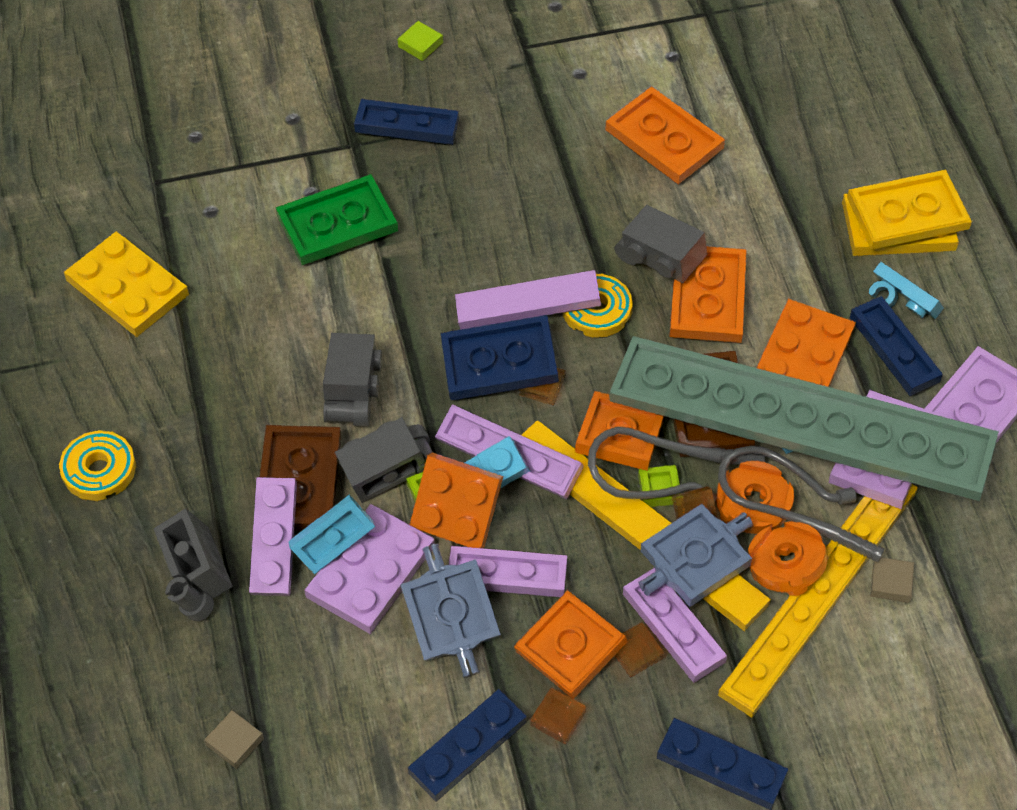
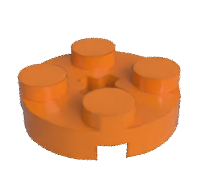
M746 461L740 463L739 468H735L730 472L729 470L726 471L729 487L738 496L748 500L745 496H751L752 491L760 493L759 497L764 500L759 503L789 511L792 510L794 502L793 487L790 482L788 485L787 481L782 477V472L777 467L762 461ZM720 483L718 484L716 503L720 511V518L724 523H729L744 512L747 514V517L751 518L753 526L743 532L758 534L769 526L772 527V530L780 528L787 521L774 515L745 508L733 502L723 492Z
M784 522V527L772 530L771 526L764 528L752 539L748 547V554L752 557L750 571L753 579L769 590L786 592L791 596L804 594L808 586L815 583L822 576L827 566V551L821 535L812 526L801 522ZM791 552L795 556L788 561H782L779 557L780 555L788 556Z

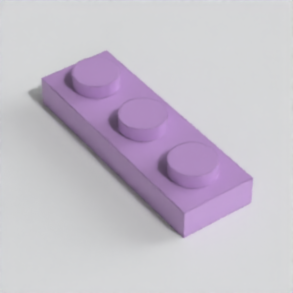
M257 477L249 587L251 595L290 596L293 551L290 549L288 541L294 537L297 490L295 478Z
M451 546L449 565H460L476 559L486 591L562 597L564 594L567 568L566 555Z
M655 568L624 586L623 595L692 682L695 683L726 663L727 655L671 587L664 584L649 596L645 595L644 591L642 592L638 582L654 573Z

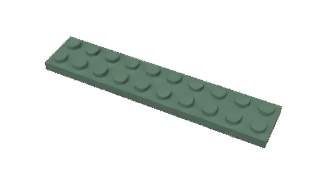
M635 336L631 339L609 392V400L614 403L976 501L981 499L999 433L996 430Z

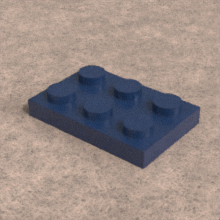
M547 315L440 333L450 400L559 382Z

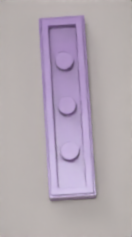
M595 270L455 294L460 330L601 306Z
M451 405L435 436L438 441L475 457L477 454L510 436L530 470L519 478L567 500L584 467L581 462L455 405Z

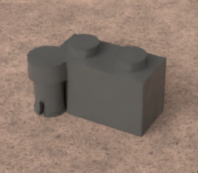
M647 204L622 232L623 237L614 247L615 253L625 263L630 265L643 263L655 269L660 275L666 278L671 277L681 283L686 281L707 255L705 232Z
M331 333L323 379L325 400L323 410L324 422H353L354 426L369 427L371 397H378L379 377L374 374L375 371H381L382 350L376 349L375 334Z
M403 417L395 421L382 424L376 431L362 438L347 442L343 448L335 451L352 488L361 503L406 481V478L414 476L416 470L411 461L414 463L418 474L423 472L427 455L433 451L429 446L430 438L425 428L419 424L407 427Z
M185 508L153 529L170 573L174 578L166 587L165 593L169 595L167 598L176 603L181 613L193 621H201L212 612L214 606L213 598L233 587L209 527Z

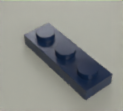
M361 99L354 127L356 133L453 145L459 122V111Z
M882 296L851 309L849 318L856 322L855 326L909 396L941 382L942 372Z
M498 689L408 766V774L437 802L527 723V716Z
M676 718L673 719L656 758L769 810L772 809L788 772L786 767Z

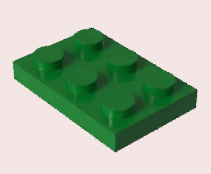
M371 174L275 207L277 217L301 265L398 231V222Z

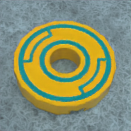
M596 274L600 302L605 304L606 307L602 310L585 308L562 312V315L569 327L573 330L576 328L579 331H583L585 336L592 338L608 337L621 331L625 327V323L630 320L633 308L632 295L626 285L615 277Z
M100 430L84 433L72 440L62 452L59 462L62 481L70 493L81 499L93 501L107 499V495H111L114 492L117 495L125 490L133 480L137 467L133 449L126 439L114 432ZM103 460L108 462L101 471H91L88 469L95 461Z

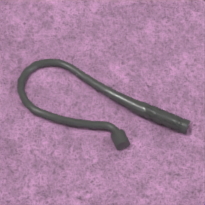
M614 427L603 431L594 439L589 449L588 467L596 483L607 493L626 499H651L694 490L699 494L697 497L707 508L717 500V496L709 487L704 488L695 482L652 491H626L609 485L600 476L596 467L598 448L608 437L621 434L635 437L671 451L721 463L725 455L733 451V449L726 450L725 448H708L678 443L626 427ZM752 453L740 455L733 459L730 464L740 465V463L746 461L765 462V456Z
M746 446L737 448L725 455L719 466L718 480L723 492L733 502L745 508L764 512L789 521L808 524L832 541L838 542V544H842V546L869 559L871 558L877 563L879 562L885 549L853 533L851 534L849 531L847 532L840 527L799 513L749 501L738 496L729 487L726 471L730 462L736 457L750 453L760 454L787 467L827 501L838 502L839 505L855 502L856 493L852 487L836 491V494H831L791 460L765 447Z

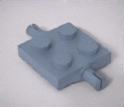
M700 504L641 543L640 551L654 566L655 572L638 582L642 592L644 591L645 595L649 596L652 592L666 584L673 588L686 604L691 607L751 566L752 557L742 548L737 539V535L753 526L751 518L742 512L738 517L726 524L714 517L703 504Z
M432 544L431 547L435 560H433L429 546L422 549L429 571L418 579L400 585L425 662L445 655H457L463 678L469 677L471 675L466 663L467 660L473 675L480 672L472 650L481 643L501 637L476 559L460 565H444L439 544Z

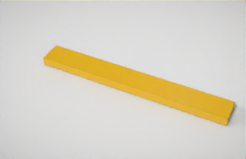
M537 420L521 435L581 462L584 467L569 495L641 550V543L671 524L670 521L641 499L619 498L604 491L591 475L588 467V458L582 454L575 453V448ZM596 465L600 476L609 485L619 490L629 491ZM736 575L703 598V600L744 632L766 610L771 600L740 575Z
M912 484L902 509L864 496L842 525V530L849 531L851 534L853 533L878 546L916 495L918 487ZM831 540L826 547L828 560L822 576L815 583L808 586L804 594L799 596L790 595L719 689L718 696L752 718L869 558Z

